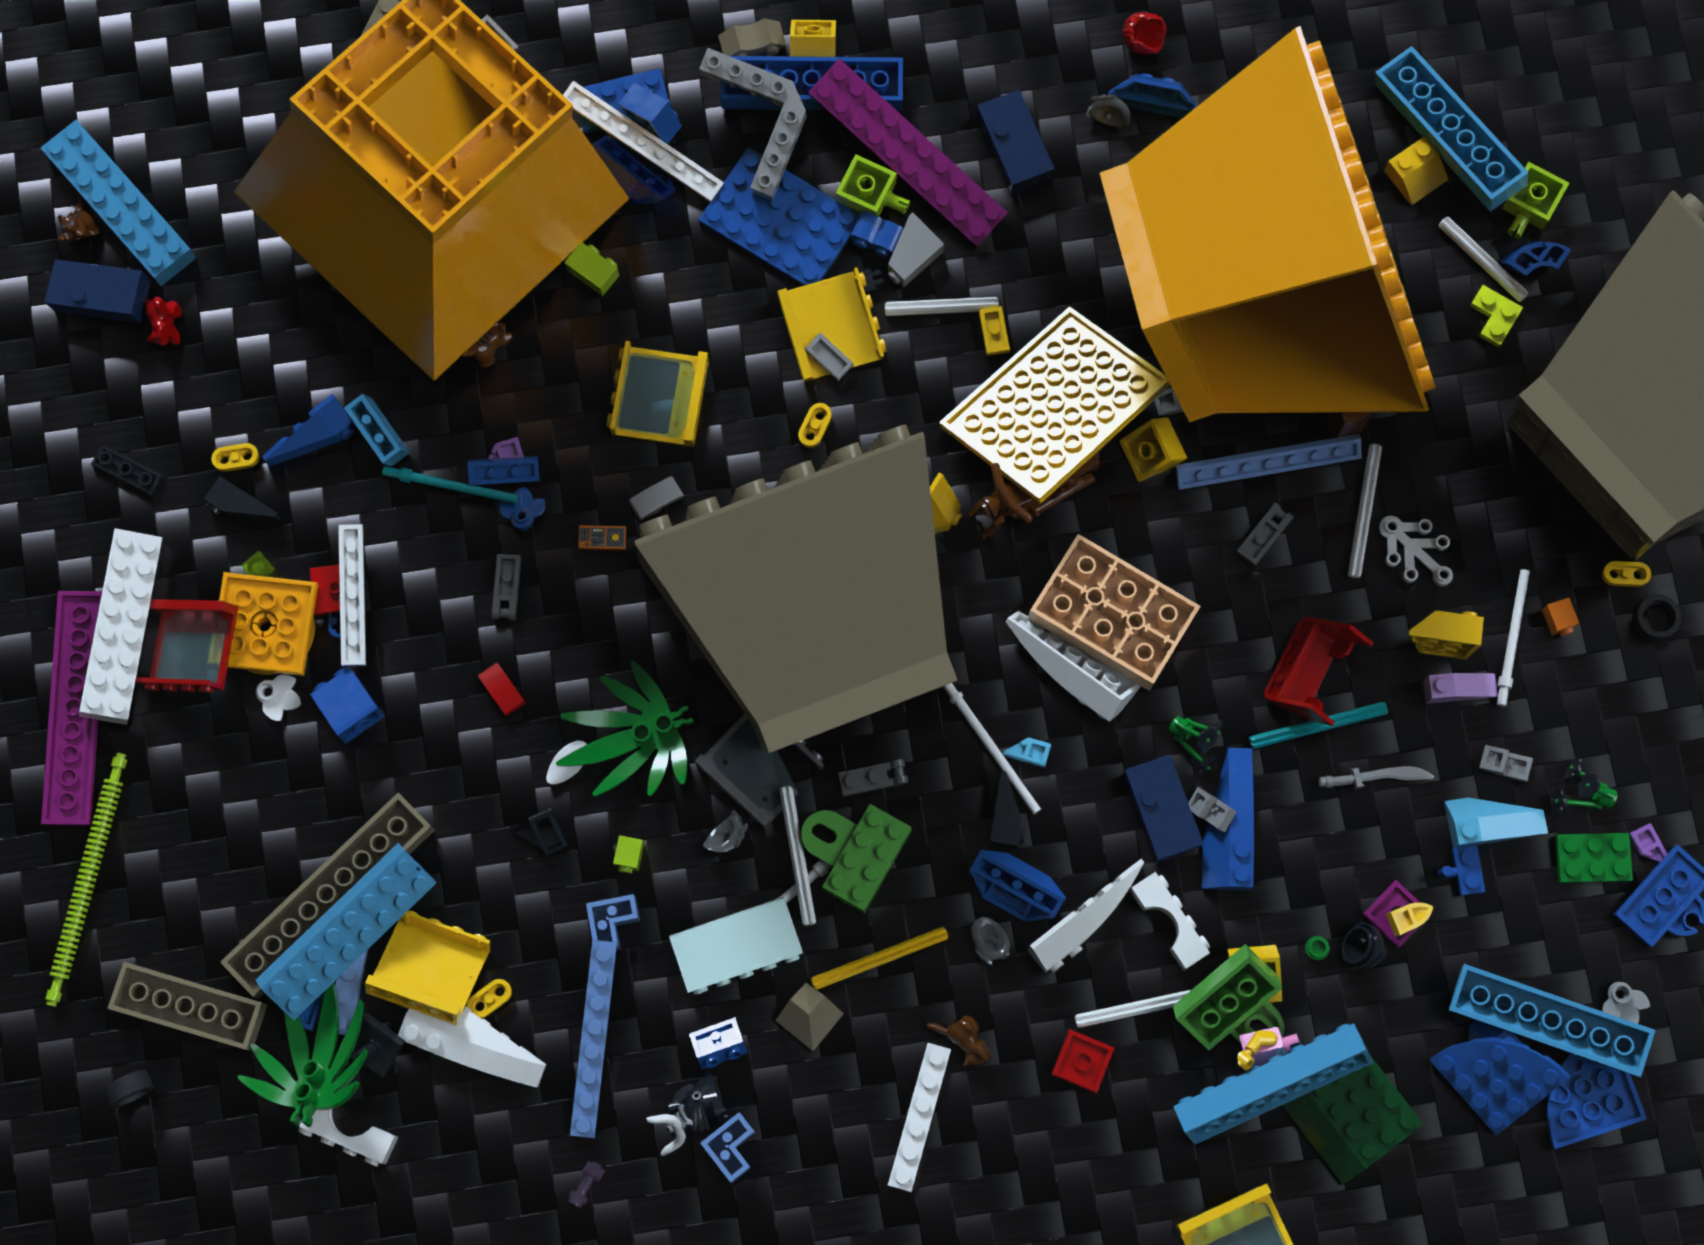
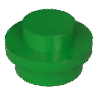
M1314 936L1306 942L1305 952L1312 960H1322L1329 954V943L1323 937Z

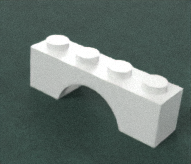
M1154 872L1131 887L1129 891L1142 910H1159L1172 919L1176 928V940L1170 952L1184 971L1210 953L1208 951L1210 946L1207 940L1202 935L1199 937L1194 930L1196 925L1189 915L1185 916L1180 908L1183 906L1177 896H1171L1167 890L1169 885L1162 875L1158 876Z
M332 1109L316 1110L312 1116V1126L307 1127L301 1122L298 1132L312 1137L313 1133L321 1136V1142L332 1147L337 1143L343 1146V1152L356 1157L357 1153L366 1156L365 1162L377 1167L379 1163H387L398 1139L397 1136L373 1126L362 1135L348 1137L336 1128L332 1117Z

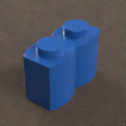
M862 211L851 233V240L854 241L853 244L861 249H866L867 247L875 250L874 253L880 257H892L904 228L893 222L883 220L874 214Z

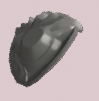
M1103 94L1091 98L1095 102L1088 108L1086 118L1092 117L1097 122L1115 127H1127L1130 125V111L1127 105L1117 96Z
M733 810L731 815L710 833L703 846L713 852H728L737 848L741 844V840L744 839V833L747 831L748 824L744 823L742 825L741 817Z
M981 917L974 921L971 927V936L977 955L991 966L993 960L1006 959L1010 955V941L1002 927L987 917Z

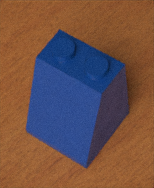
M350 667L337 671L333 675L334 678L327 683L322 682L314 688V692L310 694L337 736L346 744L385 717Z

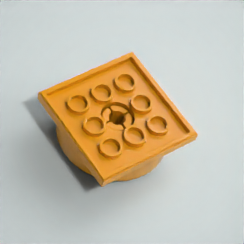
M224 572L219 601H225L239 607L228 668L244 669L260 675L280 673L304 676L308 651L312 646L315 636L314 611L319 584L317 582ZM271 622L272 626L270 629L263 632V624ZM213 634L209 659L210 666L220 667L225 634Z

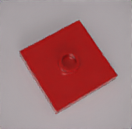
M339 565L310 568L311 582L319 584L314 614L317 616L339 613Z
M1069 1029L1051 1075L1097 1094L1115 1048Z

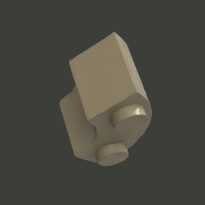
M766 18L749 25H733L718 35L723 54L728 56H775L779 53L780 49L787 46L780 22Z

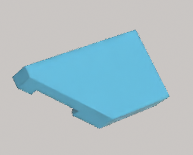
M1027 738L1015 746L1004 750L1003 756L1045 768L1051 744Z

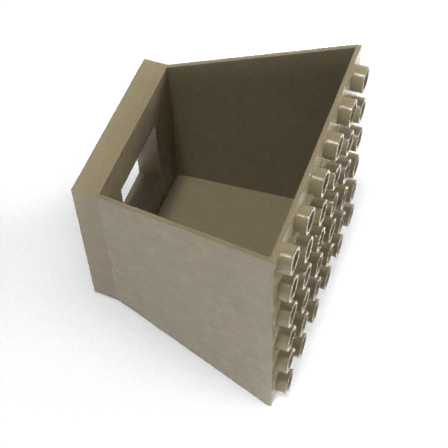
M1674 190L1664 200L1544 373L1519 394L1507 423L1633 562L1656 543L1704 520V205L1691 193L1681 198Z
M906 424L877 435L878 438L874 439V442L870 444L871 447H868L867 451L863 453L859 442L831 452V456L827 457L828 460L824 461L825 464L817 472H815L811 460L785 469L783 474L780 475L779 481L776 482L777 485L770 490L767 489L763 478L742 485L735 489L736 492L732 496L733 499H731L730 505L720 508L716 496L687 507L686 520L683 523L672 526L667 514L639 525L641 537L634 541L638 562L752 723L763 751L771 753L957 681L946 648L925 436L923 432L910 436Z

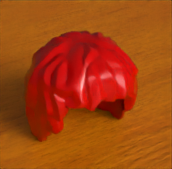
M1147 12L1134 13L1124 23L1122 30L1124 41L1132 52L1139 54L1157 53L1164 44L1166 24L1163 18L1156 14Z

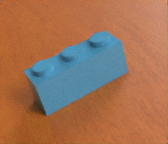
M361 394L344 407L383 464L393 466L410 453L371 397Z

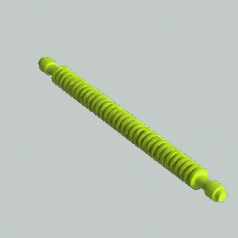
M117 753L116 757H113L110 779H104V783L108 785L102 786V789L106 791H101L100 795L105 797H99V801L103 803H97V807L101 809L95 810L99 815H94V819L98 821H92V824L96 827H91L90 830L94 831V833H89L88 835L93 839H87V842L91 843V845L86 844L85 848L89 849V851H84L83 853L88 855V857H82V860L86 861V863L81 862L80 866L84 867V869H79L78 871L83 873V875H77V878L81 879V881H76L75 884L79 885V887H74L73 889L78 891V893H72V896L76 897V899H71L70 902L74 903V905H69L68 907L73 910L67 911V915H70L71 918L65 917V921H69V924L64 923L63 926L68 929H62V933H65L66 936L60 935V939H63L64 942H58V945H61L62 948L57 947L56 951L61 952V954L55 953V957L59 958V960H53V963L57 964V966L52 965L51 969L56 971L49 974L54 976L51 989L46 994V1005L56 1007L57 1002L60 1003L62 996L60 990L63 980L70 977L65 975V972L71 973L67 966L72 967L73 964L68 962L75 959L70 955H76V951H73L72 948H78V945H75L74 942L79 943L80 939L75 937H81L82 933L77 932V930L82 931L83 927L79 926V924L84 925L85 921L80 919H86L87 915L82 914V912L87 913L88 909L84 908V906L89 907L90 903L85 901H91L92 897L87 896V894L92 895L93 891L89 890V888L94 889L95 885L90 883H96L97 879L92 878V876L97 877L98 873L94 872V870L99 871L100 869L99 866L95 865H101L102 861L97 860V858H103V855L99 854V852L104 853L105 849L101 848V846L106 847L107 844L102 842V840L107 841L108 837L104 836V834L109 835L110 831L105 829H111L112 825L107 824V822L112 823L113 819L109 818V816L114 817L115 813L110 811H116L117 807L112 806V804L118 805V801L114 799H119L120 795L116 793H121V789L117 787H123V783L119 782L122 769L126 767L127 760L125 759L126 755L122 753Z

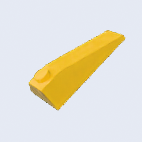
M938 473L930 486L934 533L948 531L951 525L956 526L962 517L960 502L944 475Z

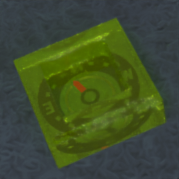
M260 551L241 565L248 575L267 577L275 570Z

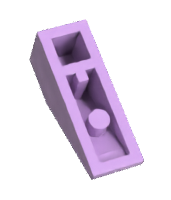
M1448 673L1429 675L1424 680L1427 704L1498 697L1495 674Z

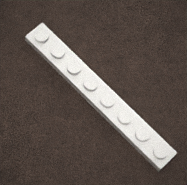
M573 81L563 94L573 104L574 111L707 201L711 202L723 186L724 182Z

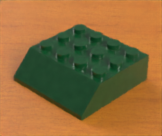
M1373 1058L1374 1063L1281 1105L1342 1185L1367 1169L1423 1125V1122Z

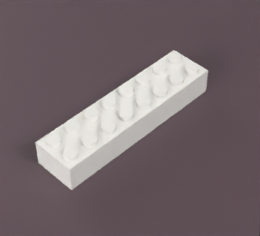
M114 529L79 717L127 725L162 537Z

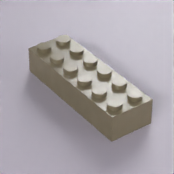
M123 962L107 1009L252 1052L250 1044H255L268 1005Z

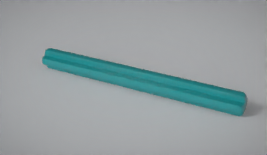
M1379 702L1330 715L1328 717L1335 721L1334 726L1307 721L1253 735L1250 737V744L1252 748L1256 749L1382 716L1388 713L1385 702Z

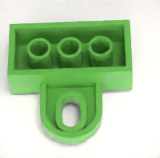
M870 804L858 825L833 811L822 810L815 812L804 822L801 837L805 849L811 855L833 867L822 886V890L865 914L910 835L912 827ZM816 825H822L833 831L837 838L833 843H826L815 837L812 829Z
M1246 944L1173 1006L1176 1019L1208 1050L1212 1049L1229 1033L1241 1043L1240 1035L1256 1032L1250 1027V1022L1255 1019L1261 1020L1269 1028L1278 1027L1282 1036L1284 1033L1282 1016L1268 1001L1282 989L1279 977Z

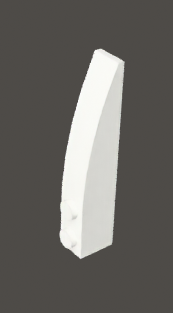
M1017 611L1007 618L1006 623L1036 662L1055 681L1076 697L1080 703L1094 710L1099 717L1111 721L1123 710L1140 688V685L1055 634L1047 632L1045 628L1028 619L1027 615Z
M1142 859L1119 875L1113 883H1109L1101 889L1094 898L1092 897L1083 903L1076 912L1070 913L1029 946L1027 951L1045 973L1049 970L1054 973L1064 965L1062 960L1066 956L1070 955L1073 958L1083 949L1080 945L1104 923L1131 887L1144 864Z
M465 1006L457 1025L412 1009L407 1011L398 1034L405 1042L488 1074L533 1087L539 1086L546 1064L522 1046L519 1047L509 1040L510 1038L503 1032H498L485 1019L476 1016L467 1006Z

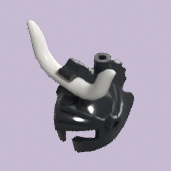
M705 1071L698 1083L681 1087L675 1093L673 1103L668 1104L670 1113L678 1111L675 1116L663 1114L646 1118L649 1123L653 1124L667 1123V1131L675 1138L674 1141L662 1150L661 1156H665L678 1149L684 1143L685 1133L689 1129H693L694 1132L698 1130L702 1132L705 1129L710 1130L709 1124L711 1121L718 1119L719 1124L728 1119V1116L724 1114L726 1110L722 1105L721 1094L715 1078L710 1072Z

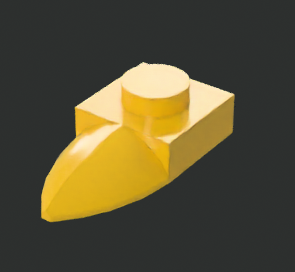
M1412 903L1386 913L1394 935L1398 936L1421 926L1430 917L1433 906L1426 903Z

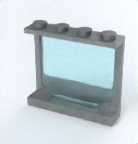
M746 714L704 756L701 754L695 760L696 765L764 829L783 810L780 788L791 786L794 797L798 794L778 751L768 753L761 749L752 723ZM804 740L792 744L819 770L823 768V763L821 762L823 758L814 749L810 752L804 746L806 744ZM724 760H727V761H728V764H727V765H723L722 762H723ZM763 797L767 798L766 802L762 801Z

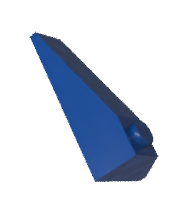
M331 394L308 413L311 417L302 424L297 423L293 427L294 430L290 437L281 438L262 457L270 467L337 443L342 439H348L354 434L357 426L336 397Z

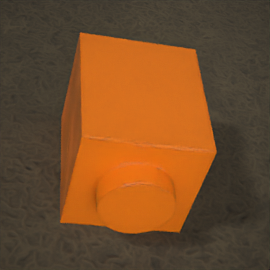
M1570 598L1548 604L1542 609L1552 636L1560 634L1561 637L1569 635L1580 624Z

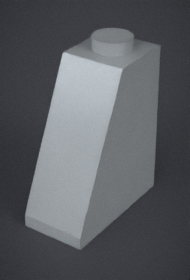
M914 213L909 215L888 264V276L894 283H900L903 287L944 252V243Z

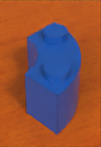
M1528 242L1511 250L1500 263L1518 275L1527 276L1533 269L1540 266L1559 269L1571 249L1552 242Z

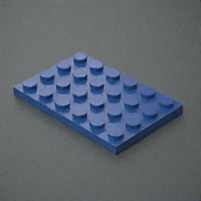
M748 147L724 181L723 186L698 219L699 223L802 286L822 281L851 238V233L860 214L836 202L832 197L785 170L773 201L751 193L750 187L763 156Z

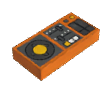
M579 525L578 548L579 550L626 551L627 528L626 526Z

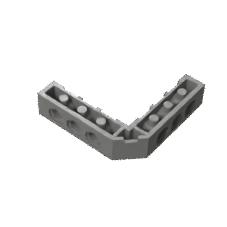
M707 48L699 68L702 76L712 80L716 78L730 84L732 88L736 86L751 92L752 96L756 97V95L771 100L773 104L783 107L750 187L751 193L773 201L806 119V110L794 82Z

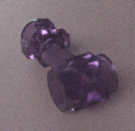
M588 1160L581 1172L585 1177L577 1191L572 1190L570 1192L569 1202L580 1208L583 1204H586L588 1199L585 1195L593 1181L598 1183L605 1172L601 1165Z

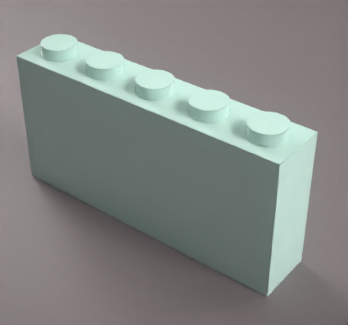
M784 897L669 936L687 992L693 991L694 995L707 991V986L715 983L717 987L726 985L731 982L730 978L739 975L740 979L754 975L753 970L762 968L763 971L775 968L777 967L776 962L785 960L786 963L800 959L799 954L803 953Z

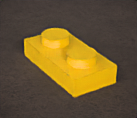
M1002 306L979 310L986 355L1009 353L1010 347Z

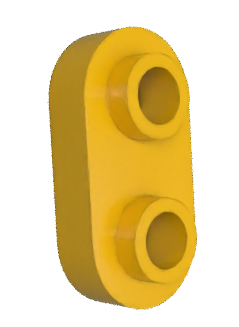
M814 404L804 419L798 436L800 443L806 448L818 446L830 424L832 414L826 404ZM823 414L824 418L822 420H818L816 418V415ZM813 434L815 437L813 440H808L806 436Z
M243 443L216 449L212 454L211 460L216 469L228 472L255 466L259 461L260 455L254 445ZM246 454H252L249 460L244 459ZM223 458H229L226 464L221 463Z
M1612 561L1603 568L1602 578L1611 586L1642 587L1649 582L1651 570L1646 564L1641 562ZM1610 571L1616 572L1617 578L1611 577ZM1634 572L1640 574V579L1634 577Z
M503 979L493 980L468 1000L467 1007L472 1010V1013L483 1019L511 998L512 988ZM498 988L504 989V994L502 996L496 995V990ZM479 1002H483L485 1005L482 1011L476 1009V1005Z

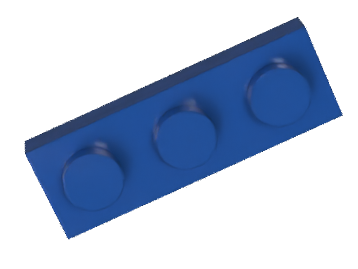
M538 456L467 461L469 486L539 481Z

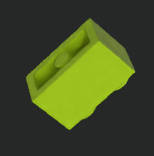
M581 242L564 262L566 270L603 296L619 277L618 265L609 257L605 259L600 256V252L593 245L589 244L587 246Z

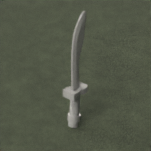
M1411 766L1386 768L1360 773L1359 768L1348 771L1351 775L1319 777V786L1332 788L1333 786L1353 784L1354 789H1360L1365 786L1362 784L1365 781L1383 778L1430 780L1434 778V775L1421 768Z

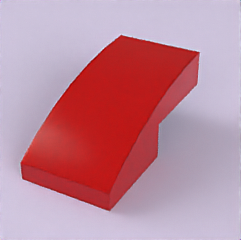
M495 663L478 675L505 716H508L525 704V701L498 663Z

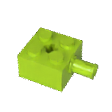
M856 154L836 191V202L845 205L859 214L865 211L878 217L886 206L905 214L911 201L893 194V189L897 183L896 172Z
M1530 162L1525 167L1528 172L1527 186L1507 199L1502 207L1506 212L1516 216L1507 231L1512 236L1515 230L1518 229L1514 236L1516 239L1522 237L1528 223L1541 230L1544 229L1569 185V182Z

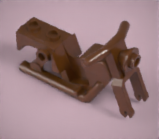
M1098 452L1095 453L1041 504L1014 483L1010 482L1005 485L1001 467L995 462L991 465V471L996 490L991 496L983 497L967 515L971 519L974 515L975 517L979 515L983 510L987 517L990 516L992 519V524L981 535L983 540L995 534L1005 522L1004 516H1011L1030 523L1033 517H1039V514L1095 482L1091 472L1083 477L1081 475L1099 468L1100 461L1098 458H1100Z

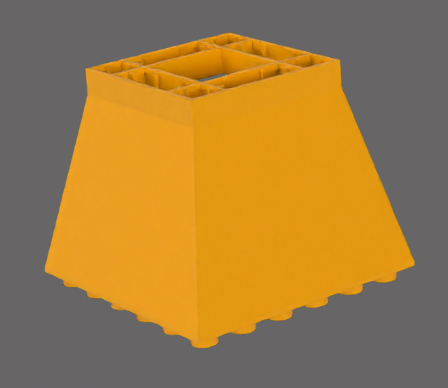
M402 0L289 99L290 114L234 191V194L433 381L564 261L581 242H584L629 200L625 191L573 120V104L460 0Z
M1296 27L1129 162L1100 172L1142 331L1189 422L1216 413L1425 412L1429 410L1424 392L1436 389L1320 40L1307 45L1301 27Z

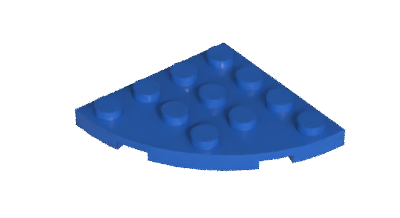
M1473 1039V1041L1452 1045L1430 1059L1431 1063L1495 1135H1498L1570 1077L1558 1063L1547 1055L1543 1056L1529 1049L1527 1045L1504 1039Z
M1569 1053L1560 1066L1570 1077L1549 1094L1547 1103V1127L1552 1149L1570 1145L1647 1119L1631 1074Z

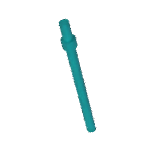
M384 466L382 472L384 476L398 478L401 482L405 483L412 481L515 504L519 500V495L475 485L469 486L466 483L414 473L413 470L407 468L400 470Z

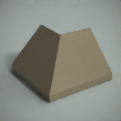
M806 983L790 999L776 1021L810 1050L814 1051L844 1013L823 994Z

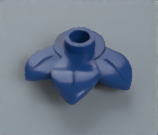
M521 487L514 492V494L519 495L518 503L500 500L499 510L502 517L511 520L512 525L516 529L524 531L532 526L534 518L542 515L545 510V500L541 498L533 500L531 492L527 488Z

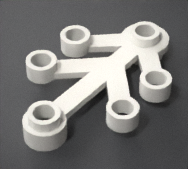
M1387 516L1379 525L1380 533L1387 538L1386 564L1390 567H1395L1401 561V556L1397 552L1398 540L1404 546V581L1412 583L1418 578V571L1414 565L1415 556L1433 573L1432 579L1436 585H1448L1453 578L1451 569L1446 566H1440L1421 548H1436L1443 551L1450 545L1449 538L1445 535H1440L1437 538L1411 539L1404 532H1419L1426 535L1432 530V522L1428 519H1423L1415 523H1402L1395 516ZM1388 524H1394L1396 529L1390 530ZM1421 524H1427L1429 529L1423 530ZM1438 540H1444L1446 546H1440ZM1389 556H1395L1397 562H1391ZM1407 572H1412L1414 574V578H1408L1406 575ZM1440 572H1446L1448 577L1446 579L1441 578Z

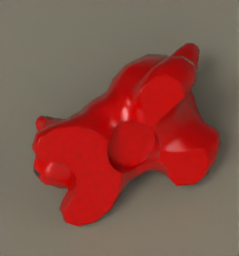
M154 297L150 301L147 298L145 304L146 314L152 326V334L147 338V341L154 342L160 346H166L169 341L173 345H178L181 338L174 326V319L181 316L182 309L175 301L164 302L160 297Z

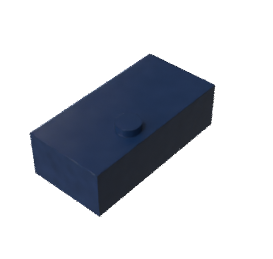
M1020 90L977 105V119L1011 195L1053 179L1055 168Z
M55 260L44 303L54 312L141 323L151 280L140 270Z
M1169 754L1126 769L1123 777L1155 864L1201 848L1203 841L1171 755Z

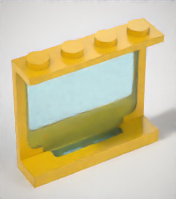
M625 341V347L620 348L619 361L622 362L621 369H617L615 374V383H618L617 391H613L611 397V405H614L613 414L609 413L607 419V427H610L611 434L614 436L694 447L709 363L708 353L699 351L698 357L632 347L630 341Z
M1268 1184L1256 1187L1176 1225L1184 1245H1293L1269 1195L1271 1191Z

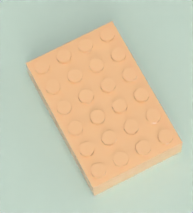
M1078 534L1031 608L1028 619L1150 691L1200 606Z

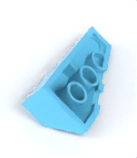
M1474 798L1444 801L1453 848L1548 834L1544 811L1541 809Z

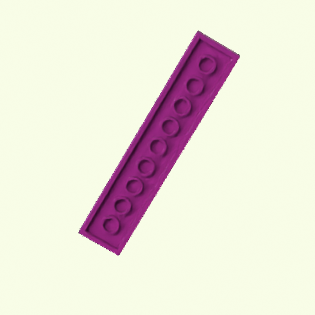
M840 58L808 92L809 95L890 169L896 172L902 180L976 247L981 244L1008 214L1002 206Z
M58 591L42 825L91 826L99 720L79 717V711L102 591Z

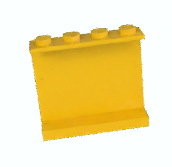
M854 268L853 272L788 291L787 288L777 291L803 382L830 375L805 351V348L819 333H822L854 363L851 368L881 360L884 357L883 353L887 352L883 338L879 339L877 330H880L877 317H872L870 308H873L870 294L866 295L863 286H867L863 272L859 273L858 268Z
M408 910L399 919L373 976H368L365 982L366 994L457 1025L490 952V940H487L480 934L473 935L464 932L460 927H450L442 924L437 919H427L419 916L414 911Z

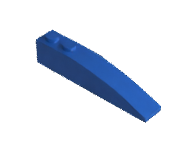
M1228 748L1215 797L1237 812L1225 832L1217 829L1209 822L1207 824L1202 845V889L1250 891L1253 888L1254 871L1252 749Z

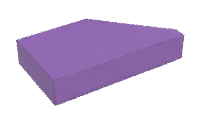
M518 437L496 443L488 459L524 457Z
M1651 823L1629 833V837L1639 856L1660 862L1667 855Z

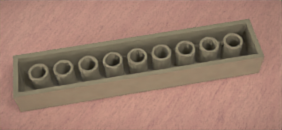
M397 793L220 963L253 997L260 999L265 993L260 989L256 979L396 844L399 843L411 854L435 829L401 794Z

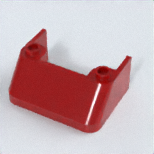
M1312 617L1303 618L1296 625L1267 684L1264 693L1266 699L1305 720L1334 726L1335 721L1322 712V702L1314 698L1333 658L1341 659L1348 656L1354 644L1372 647L1374 642L1351 624Z

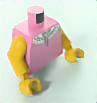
M1273 1027L1240 1035L1244 1051L1238 1053V1065L1247 1071L1252 1066L1258 1065L1260 1067L1268 1063V1060L1274 1056L1288 1054V1051L1301 1045L1297 1033L1283 1038L1279 1028Z

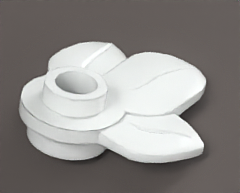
M279 675L273 681L264 680L258 684L256 696L263 703V712L270 719L281 721L283 710H293L301 705L299 696L292 690L296 682L294 677ZM266 689H272L270 696L264 695Z

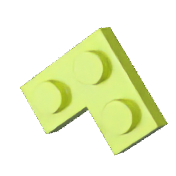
M1482 285L1470 305L1472 308L1490 317L1479 337L1498 348L1523 309L1520 305L1485 285Z

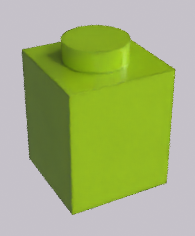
M619 835L613 862L614 866L618 867V871L632 874L633 870L639 871L645 844L643 840Z

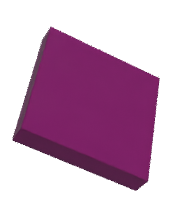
M1395 880L1362 915L1395 947L1399 948L1417 928L1395 936L1386 913L1408 904L1420 902Z

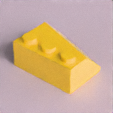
M1436 610L1410 629L1409 636L1416 643L1415 646L1419 653L1466 660L1481 646L1484 617L1477 616L1475 612L1458 614Z

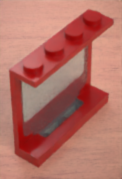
M151 599L149 609L162 613L150 678L136 677L135 682L145 685L144 689L159 691V688L170 692H177V688H180L181 691L194 693L195 689H199L198 691L204 693H213V690H224L239 607L225 601Z

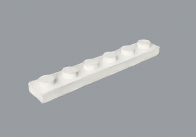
M339 525L341 665L366 666L363 525Z
M927 1043L888 1186L909 1192L912 1191L951 1052L949 1048Z

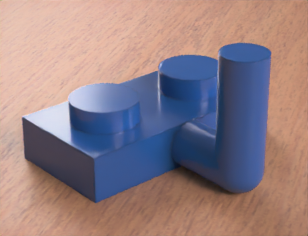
M1477 845L1452 848L1455 867H1443L1438 871V877L1441 879L1457 877L1460 896L1484 893L1485 886Z

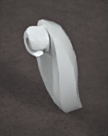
M580 740L574 741L563 747L556 754L546 776L549 784L564 782L581 769L582 766L558 767L556 762L587 745V743Z

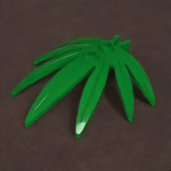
M631 661L635 679L650 702L630 687L603 675L600 676V679L617 698L627 705L642 711V715L602 710L561 714L563 720L584 726L598 728L632 726L633 728L603 737L573 751L556 762L558 767L595 764L622 756L641 747L640 750L623 761L601 782L592 793L594 797L610 791L631 777L655 750H658L649 775L648 796L651 797L661 784L667 769L670 752L673 771L678 782L684 785L686 781L687 756L678 729L683 725H692L694 721L692 717L687 720L683 718L678 721L674 720L681 718L684 713L689 712L688 706L680 708L678 712H670L668 704L657 684L635 661Z
M334 982L325 990L312 1060H310L308 1040L300 1017L298 1016L293 1020L285 1013L288 1041L298 1081H295L288 1070L273 1056L257 1045L250 1044L252 1051L264 1069L286 1091L255 1078L239 1075L238 1079L262 1098L276 1105L295 1109L290 1118V1122L295 1126H300L302 1122L307 1127H311L313 1123L312 1116L316 1110H330L341 1106L353 1096L360 1085L357 1080L350 1085L348 1084L357 1075L367 1057L368 1051L365 1048L341 1075L340 1073L346 1066L356 1045L362 1023L364 1002L359 999L349 1028L335 1056L339 1033V1009Z

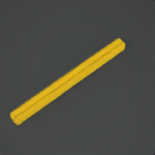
M940 927L811 978L813 986L818 990L947 940V931L944 927Z

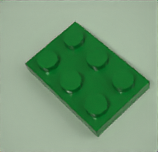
M1629 833L1558 834L1555 836L1559 883L1633 881Z

